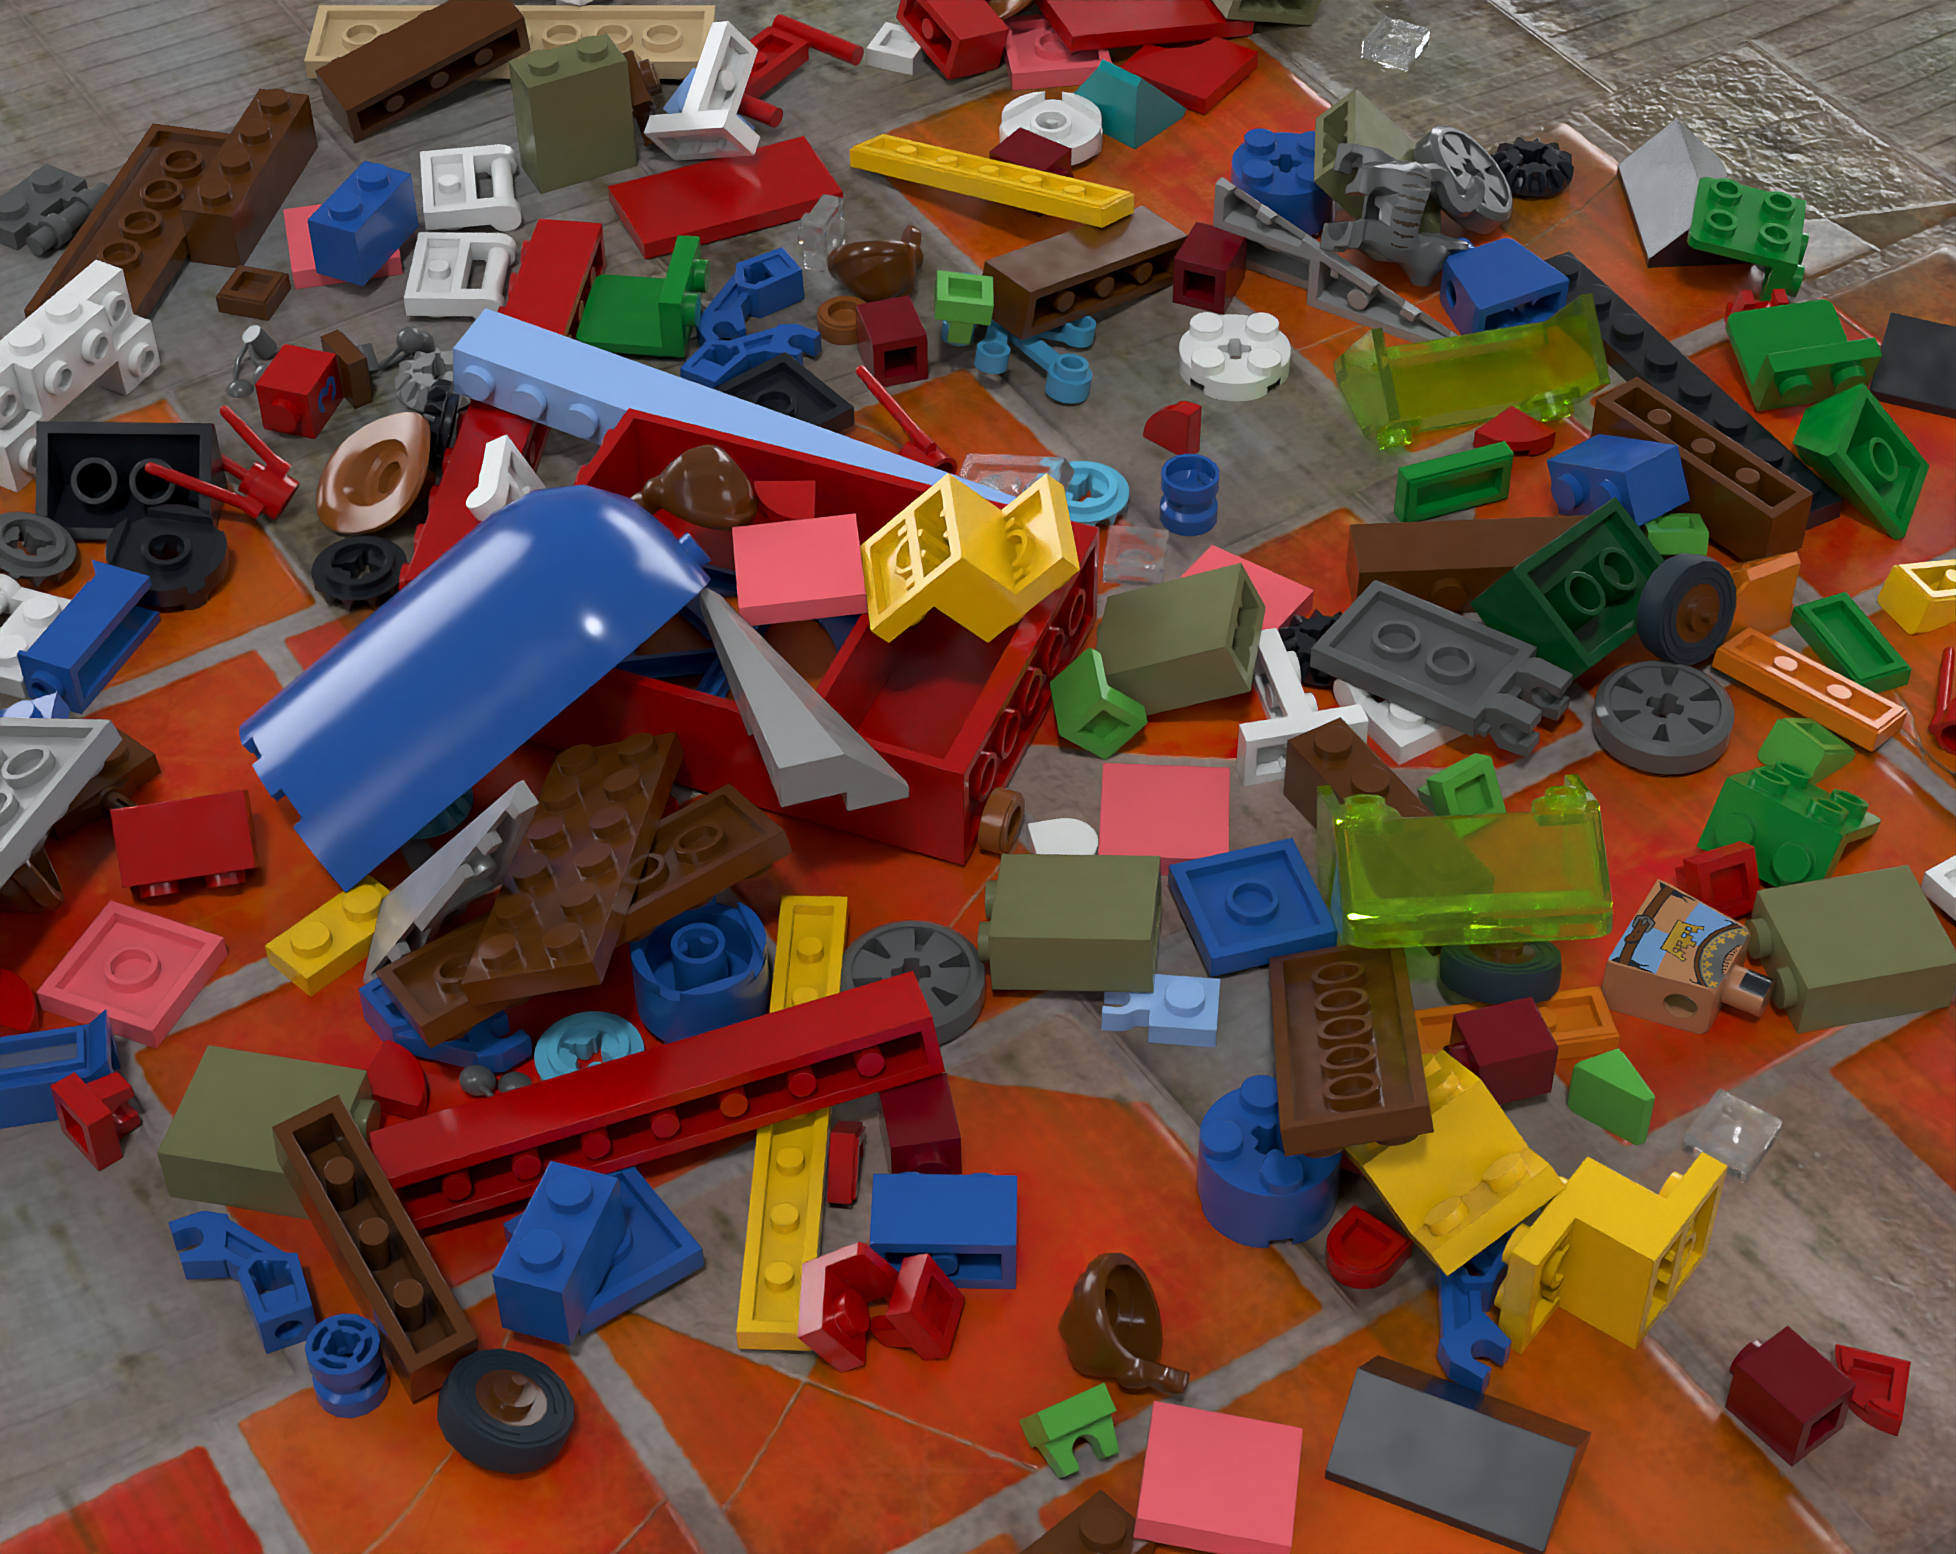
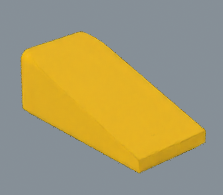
M1956 559L1894 565L1877 597L1878 604L1910 635L1929 632L1956 622Z

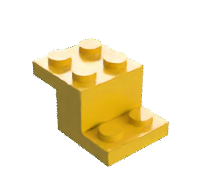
M947 473L860 546L871 632L888 643L908 627L918 624L933 607L989 643L1007 627L1018 623L1026 612L1046 596L1066 585L1071 577L1080 570L1064 486L1047 473L1002 510L950 473Z
M1442 1049L1435 1055L1432 1053L1422 1055L1434 1132L1418 1135L1416 1139L1403 1145L1385 1146L1372 1142L1347 1146L1343 1149V1152L1362 1171L1409 1238L1446 1276H1449L1564 1190L1566 1186L1552 1166L1528 1147L1482 1080Z
M1701 1152L1684 1175L1675 1171L1669 1176L1659 1195L1588 1156L1570 1179L1559 1176L1566 1188L1541 1206V1215L1531 1227L1522 1223L1516 1228L1502 1254V1262L1508 1265L1507 1276L1498 1289L1494 1306L1501 1309L1498 1327L1512 1341L1510 1349L1522 1354L1559 1306L1635 1350L1707 1255L1728 1165Z

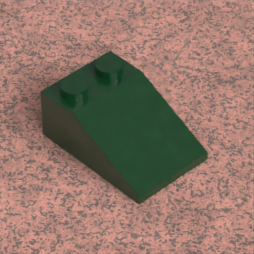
M1614 497L1512 568L1470 602V605L1487 627L1537 647L1536 658H1541L1573 674V681L1637 633V608L1642 590L1651 574L1665 560L1618 499Z

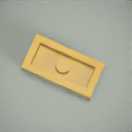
M367 874L350 890L341 892L267 943L265 949L269 963L310 997L368 957L382 899L391 891Z

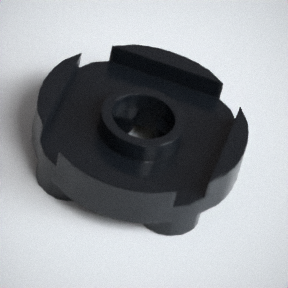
M179 504L157 505L146 509L148 516L146 518L139 519L130 525L129 517L116 525L106 542L105 556L107 564L150 576L152 586L137 603L152 607L178 606L184 610H194L208 602L210 598L209 592L217 588L226 576L229 567L227 538L223 530L220 532V530L213 526L212 517L200 509ZM167 551H177L178 557L170 560L156 559L157 557H164Z

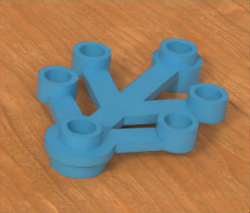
M1086 316L1033 337L1020 340L994 320H991V326L988 325L985 340L977 344L974 365L980 371L988 374L1005 372L1008 368L1010 347L1007 345V342L1010 341L1047 371L1045 391L1048 396L1063 403L1074 404L1083 402L1089 397L1093 376L1092 371L1088 368V361L1076 354L1066 353L1060 355L1040 338L1061 341L1078 348L1088 347L1092 345L1094 340L1096 321L1092 317ZM946 320L942 321L940 337L944 342L953 346L968 345L947 342L949 324H947ZM976 324L973 325L970 344L974 339Z

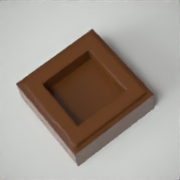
M238 265L216 296L218 311L269 321L291 290L289 274Z
M338 329L321 336L323 351L335 353L337 356L344 398L355 409L373 402L367 357Z

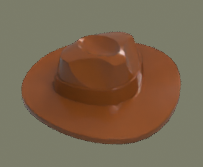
M416 412L397 413L369 423L348 437L331 455L318 482L316 510L321 522L338 533L361 535L381 530L399 518L410 516L436 483V474L428 468L430 452V425L428 420Z

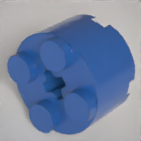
M1264 128L1248 131L1244 136V143L1236 149L1232 157L1231 183L1309 236L1321 231L1324 223L1335 221L1336 201L1314 182L1315 131H1307L1302 134L1289 132L1273 133Z
M714 895L713 899L703 907L684 911L656 926L654 931L646 938L630 943V958L637 1011L646 1028L662 1039L664 1045L767 1014L771 994L766 933L761 920L748 906L736 901L737 909L717 903L716 895Z
M1268 1075L1249 1077L1242 1083L1241 1088L1233 1090L1218 1099L1207 1111L1201 1123L1197 1191L1202 1201V1211L1207 1221L1219 1233L1242 1245L1269 1248L1270 1240L1293 1238L1292 1245L1305 1242L1321 1232L1335 1212L1343 1150L1335 1155L1323 1158H1311L1303 1154L1285 1156L1280 1132L1277 1079Z

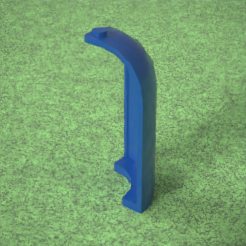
M584 484L533 490L491 513L245 720L239 727L241 743L259 759L252 766L270 796L279 801L286 795L301 815V821L293 826V828L330 875L347 892L681 610L710 581L709 575L703 568L712 560L688 532L678 539L667 526L631 498Z

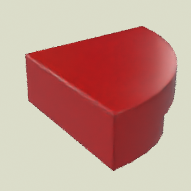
M1179 401L1175 405H1168L1159 409L1147 420L1143 430V437L1176 455L1196 454L1200 451L1202 406L1189 401Z
M1511 405L1475 430L1473 447L1479 448L1505 441L1512 451L1528 450V456H1532L1554 447L1556 431Z
M816 480L754 481L755 498L758 503L757 509L763 517H770L776 522L816 518Z
M0 968V1037L38 1032V1011L30 987L17 974Z
M386 1039L367 1069L373 1100L379 1101L381 1111L408 1119L422 1117L425 1115L428 1103L422 1067L408 1049Z
M838 1120L830 1132L827 1203L852 1204L853 1200H856L859 1190V1158L863 1157L866 1126H863V1122Z
M1836 1344L1831 1363L1856 1384L1849 1409L1870 1426L1887 1434L1898 1436L1903 1420L1911 1361Z

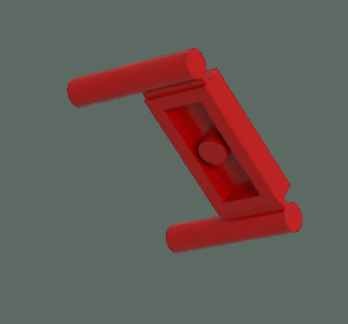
M778 14L774 18L771 27L768 26L749 40L758 49L737 113L776 128L782 121L783 110L758 98L808 61L809 48L856 66L863 58V47L783 14Z

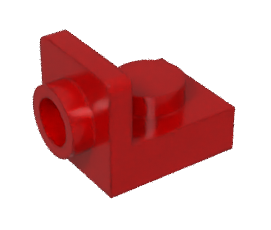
M863 1242L841 1247L834 1252L802 1263L797 1338L840 1373L864 1365L866 1331L870 1325L868 1302L892 1294L899 1272Z

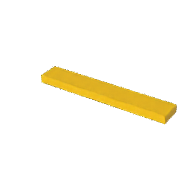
M881 134L849 149L850 167L1103 228L1134 213V194L1129 191L891 135Z

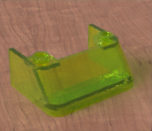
M1592 293L1580 295L1544 322L1387 348L1382 328L1371 329L1333 362L1337 385L1364 438L1368 441L1378 440L1379 449L1409 444L1413 442V434L1488 422L1511 405L1527 415L1540 413L1541 421L1562 419L1575 414V404L1586 400L1611 384Z
M1578 774L1565 775L1563 786L1547 788L1545 796L1532 801L1531 812L1401 818L1396 809L1385 805L1383 797L1368 794L1353 795L1345 798L1344 804H1339L1330 785L1317 786L1318 887L1341 939L1349 945L1378 949L1591 939L1605 936L1613 929V899L1600 804Z

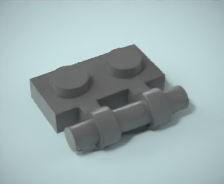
M45 164L6 194L0 196V244L17 251L27 244L29 249L36 255H42L50 248H60L71 240L72 231L86 221L109 185L101 182L90 190L87 187L86 179Z

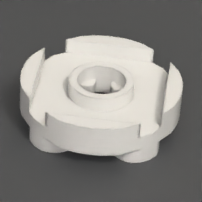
M1045 91L1033 92L1014 99L1004 107L1002 112V123L999 127L1000 143L1021 127L1072 148L1071 165L1081 163L1099 154L1103 148L1101 112L1094 103L1082 96L1062 92V100H1045Z
M1203 312L1191 318L1190 329L1180 340L1178 367L1180 375L1186 383L1190 385L1192 378L1195 382L1204 385V395L1223 401H1250L1267 395L1269 385L1279 380L1281 386L1287 380L1290 371L1291 347L1287 337L1279 330L1278 319L1271 314L1260 312L1248 316L1238 314L1217 315L1211 312ZM1230 356H1239L1241 359H1230Z

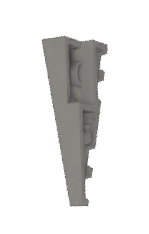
M1223 177L1216 182L1213 227L1247 238V269L1306 289V305L1443 354L1455 357L1464 346L1465 340L1335 252L1320 249V242Z
M703 588L699 592L700 609L748 736L754 734L781 807L841 794L847 811L909 797L907 782L720 594L708 588Z
M524 780L512 786L382 899L363 977L365 985L378 978L376 971L434 941L441 925L466 912L470 901L503 883L539 805L538 800Z

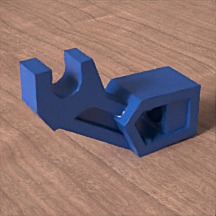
M783 247L736 263L734 275L700 315L699 325L696 327L697 340L700 347L708 339H736L746 336L744 320L747 316L761 319L805 299L802 269Z
M778 324L777 327L729 341L708 339L682 365L680 376L700 385L714 388L784 352H787L803 365V352L816 357L822 351L821 333L799 324Z
M378 978L358 989L364 1019L383 1042L387 1039L400 1044L414 1056L462 1067L475 1064L488 1067L493 1073L505 1072L533 1055L531 1038L523 1029L518 1030L507 1038H499L510 1032L508 1015L504 1010L474 1025L472 1030L462 1038L443 1042L430 1049L385 994Z
M200 1211L168 1222L177 1251L191 1245H199L195 1249L178 1253L186 1280L227 1278L230 1276L239 1281L246 1307L266 1354L307 1340V1336L317 1323L297 1253H285L231 1221L228 1214Z
M1514 1228L1507 1231L1449 1276H1446L1437 1266L1435 1283L1438 1287L1440 1328L1437 1359L1449 1379L1480 1393H1483L1489 1385L1491 1367L1478 1362L1474 1358L1487 1357L1502 1367L1509 1359L1512 1341L1485 1312H1489L1493 1306L1498 1289L1507 1276L1508 1265L1502 1262V1254L1509 1238L1516 1230ZM1463 1266L1482 1276H1470L1467 1269L1463 1268Z

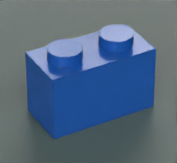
M364 161L311 215L307 221L316 273L364 286L419 227L411 173L389 168L383 164Z
M1598 434L1547 460L1552 481V496L1557 503L1559 514L1589 515L1616 497L1639 527L1690 501L1678 445Z
M550 1161L492 1274L502 1328L568 1346L572 1345L626 1233L619 1178Z
M918 1172L873 1174L869 1246L898 1272L905 1257L928 1253L957 1288L1016 1289L1017 1176L993 1175L989 1173L943 1175L921 1174Z

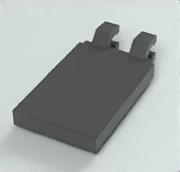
M1374 580L1314 644L1311 648L1310 667L1471 737H1474L1476 734L1486 737L1489 733L1498 748L1527 757L1539 743L1540 733L1533 729L1541 721L1542 716L1557 721L1569 707L1570 697L1563 693L1572 684L1573 674L1541 658H1536L1537 647L1377 580Z

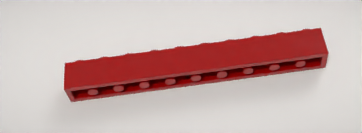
M538 219L531 240L523 241L519 272H512L510 276L508 302L506 306H499L497 312L577 340L576 334L595 277L603 275L607 268L602 223ZM470 398L467 411H460L458 415L454 447L446 448L442 464L443 477L440 485H433L430 490L428 500L429 515L426 523H419L417 525L414 535V555L411 563H404L402 565L399 576V591L482 522L478 521L468 509L466 500L479 485V474L482 469L486 443L507 435L536 473L552 427Z

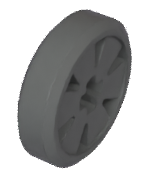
M1439 125L1434 127L1416 143L1414 151L1415 162L1420 164L1436 163L1447 169L1451 174L1459 195L1464 194L1471 177L1477 175L1483 179L1485 185L1484 199L1480 207L1466 217H1454L1443 208L1438 200L1434 186H1431L1429 195L1453 221L1468 230L1481 234H1490L1511 217L1513 202L1509 184L1495 160L1475 139L1456 128Z
M1663 660L1641 661L1625 665L1613 671L1602 681L1595 697L1592 724L1595 735L1601 745L1621 762L1652 773L1683 774L1709 766L1725 752L1730 742L1734 723V706L1726 690L1711 676L1696 668L1684 664H1673Z
M922 920L890 922L875 927L859 936L843 954L840 992L913 971L932 1014L939 1045L952 1040L966 1031L977 1019L983 1007L985 999V969L983 962H980L978 959V950L966 937L947 926Z

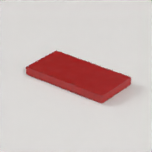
M1033 0L1070 52L1144 46L1145 44L1155 45L1209 40L1215 36L1220 38L1252 35L1255 22L1226 19L1212 0Z
M805 136L756 148L755 154L751 156L716 158L608 186L609 201L644 259L673 253L678 235L700 237V245L844 207L843 191Z

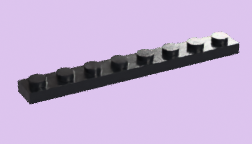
M1570 251L1544 260L1569 279L1563 323L1625 381L1628 382L1635 377L1640 378L1814 493L1806 530L1840 517L1843 498Z

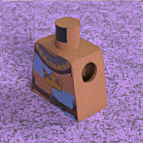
M1658 879L1607 960L1602 992L1609 1010L1702 1034L1710 1030L1725 1003L1761 1017L1772 996L1775 979L1744 967L1751 936L1746 926L1669 883Z

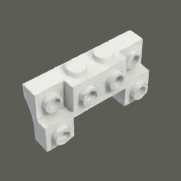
M95 260L0 340L1 487L18 493L36 477V421H50L97 378L99 386L127 396L161 365L151 321L133 314L123 269Z

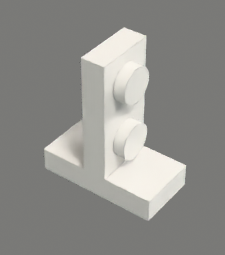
M729 21L712 22L682 113L650 115L644 134L674 161L754 155L760 136L736 114L758 49Z
M1277 628L1262 630L1252 683L1267 720L1239 724L1236 770L1243 786L1284 780L1287 741L1339 717L1367 744L1369 720L1362 704L1318 711L1314 695L1311 692L1304 693L1301 686V671L1296 653L1294 651H1286Z

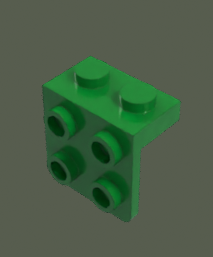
M1702 177L1696 188L1687 243L1697 250L1764 266L1759 301H1770L1773 289H1785L1787 296L1796 298L1804 275L1805 265H1801L1809 240V233L1803 232L1807 201L1794 198L1781 191L1769 192L1740 185L1728 178Z
M678 235L666 278L608 274L595 277L576 334L577 341L611 353L643 354L656 357H685L692 329L699 325L702 293L708 292L710 284V261L701 259L700 237Z
M1825 299L1734 312L1729 315L1725 324L1726 332L1757 412L1821 402L1862 382L1868 387L1883 356L1875 337L1848 341L1834 305Z
M1776 761L1774 766L1756 767L1726 778L1697 847L1710 851L1738 841L1752 845L1755 848L1759 878L1775 887L1831 878L1846 844L1876 833L1881 819L1867 812L1869 804L1862 798L1839 789H1834L1832 793H1829L1809 783L1812 776L1807 771L1787 762Z

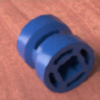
M1199 454L1177 455L1165 462L1161 472V490L1164 495L1160 500V521L1163 527L1181 536H1197L1210 531L1215 526L1218 510V501L1215 495L1219 491L1220 470L1215 462Z
M339 1314L326 1318L313 1328L307 1336L305 1353L310 1373L313 1375V1385L320 1406L327 1413L341 1418H355L366 1415L379 1407L387 1396L390 1382L385 1361L382 1357L383 1351L378 1330L369 1319L357 1314Z

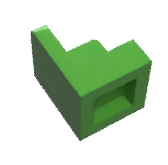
M1090 647L1050 682L1059 735L1104 760H1107L1148 723L1144 705L1107 685L1101 653Z

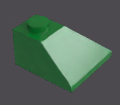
M1863 382L1806 408L1792 442L1801 460L1807 466L1812 467L1820 478L1838 495L1892 539L1898 540L1905 537L1929 469V464Z

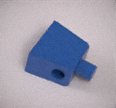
M1457 238L1469 243L1468 250L1453 251L1443 262L1440 301L1442 307L1474 354L1563 324L1569 279L1564 274L1514 239L1502 238L1475 247L1467 238Z

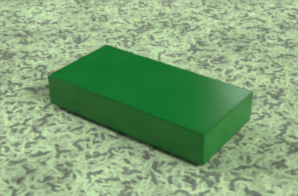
M1503 441L1399 467L1394 514L1400 522H1416L1507 499L1514 453L1507 443Z
M1847 592L1793 607L1790 623L1827 668L1876 694L1908 684L1912 668Z

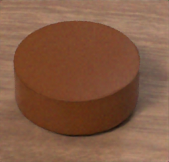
M837 296L822 303L817 310L818 332L821 333V338L835 345L857 344L855 305L866 302L854 296Z
M999 786L992 791L984 807L979 825L978 844L981 849L999 854H1005L1012 849L1019 835L1025 811V800L1020 792Z

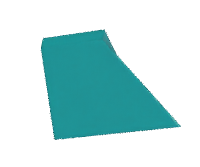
M1104 59L1101 60L1098 68L1073 93L1090 100L1099 108L1102 116V129L1105 135L1133 149H1137L1180 120L1186 111L1185 107L1144 79Z

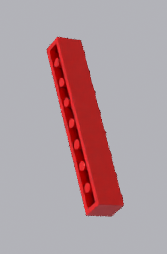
M910 971L370 1132V1138L375 1159L415 1229L419 1231L533 1196L550 1161L601 1174H608L945 1072L932 1014L914 972Z

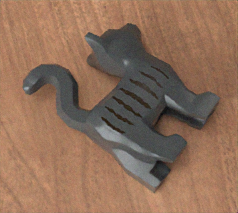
M1353 143L1338 144L1333 171L1343 175H1350L1354 169L1358 171L1355 179L1346 185L1345 194L1355 197L1365 196L1362 218L1355 221L1324 223L1320 249L1343 253L1346 249H1357L1372 260L1397 263L1407 274L1412 285L1417 287L1430 286L1435 275L1443 271V262L1453 251L1468 250L1469 243L1464 240L1448 237L1441 233H1419L1422 213L1429 197L1431 186H1434L1438 200L1443 208L1454 217H1466L1476 211L1484 199L1485 185L1483 179L1477 175L1471 177L1464 194L1459 195L1449 171L1436 163L1420 164L1414 161L1397 160L1379 148Z

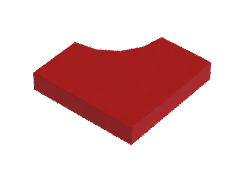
M1217 36L1203 44L1186 48H1163L1145 44L1123 63L1120 68L1144 79L1183 107L1205 115L1258 67L1259 52Z

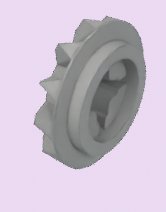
M437 346L435 351L431 353L416 351L413 360H405L399 363V374L394 377L397 396L405 405L424 412L428 392L431 385L436 381L434 379L435 376L444 375L442 379L453 381V350L446 352ZM459 394L458 409L470 404L469 397Z

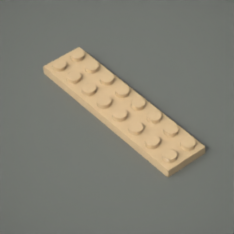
M319 5L304 59L307 78H317L315 70L327 65L331 60L350 53L371 42L375 37L388 33L416 18L422 12L431 10L439 5ZM515 5L525 18L531 48L530 51L515 59L525 57L536 50H550L575 43L586 36L608 34L622 53L633 50L642 61L649 59L650 63L654 64L659 79L684 81L693 67L696 69L711 24L712 22H717L715 5ZM509 62L476 80L511 79Z

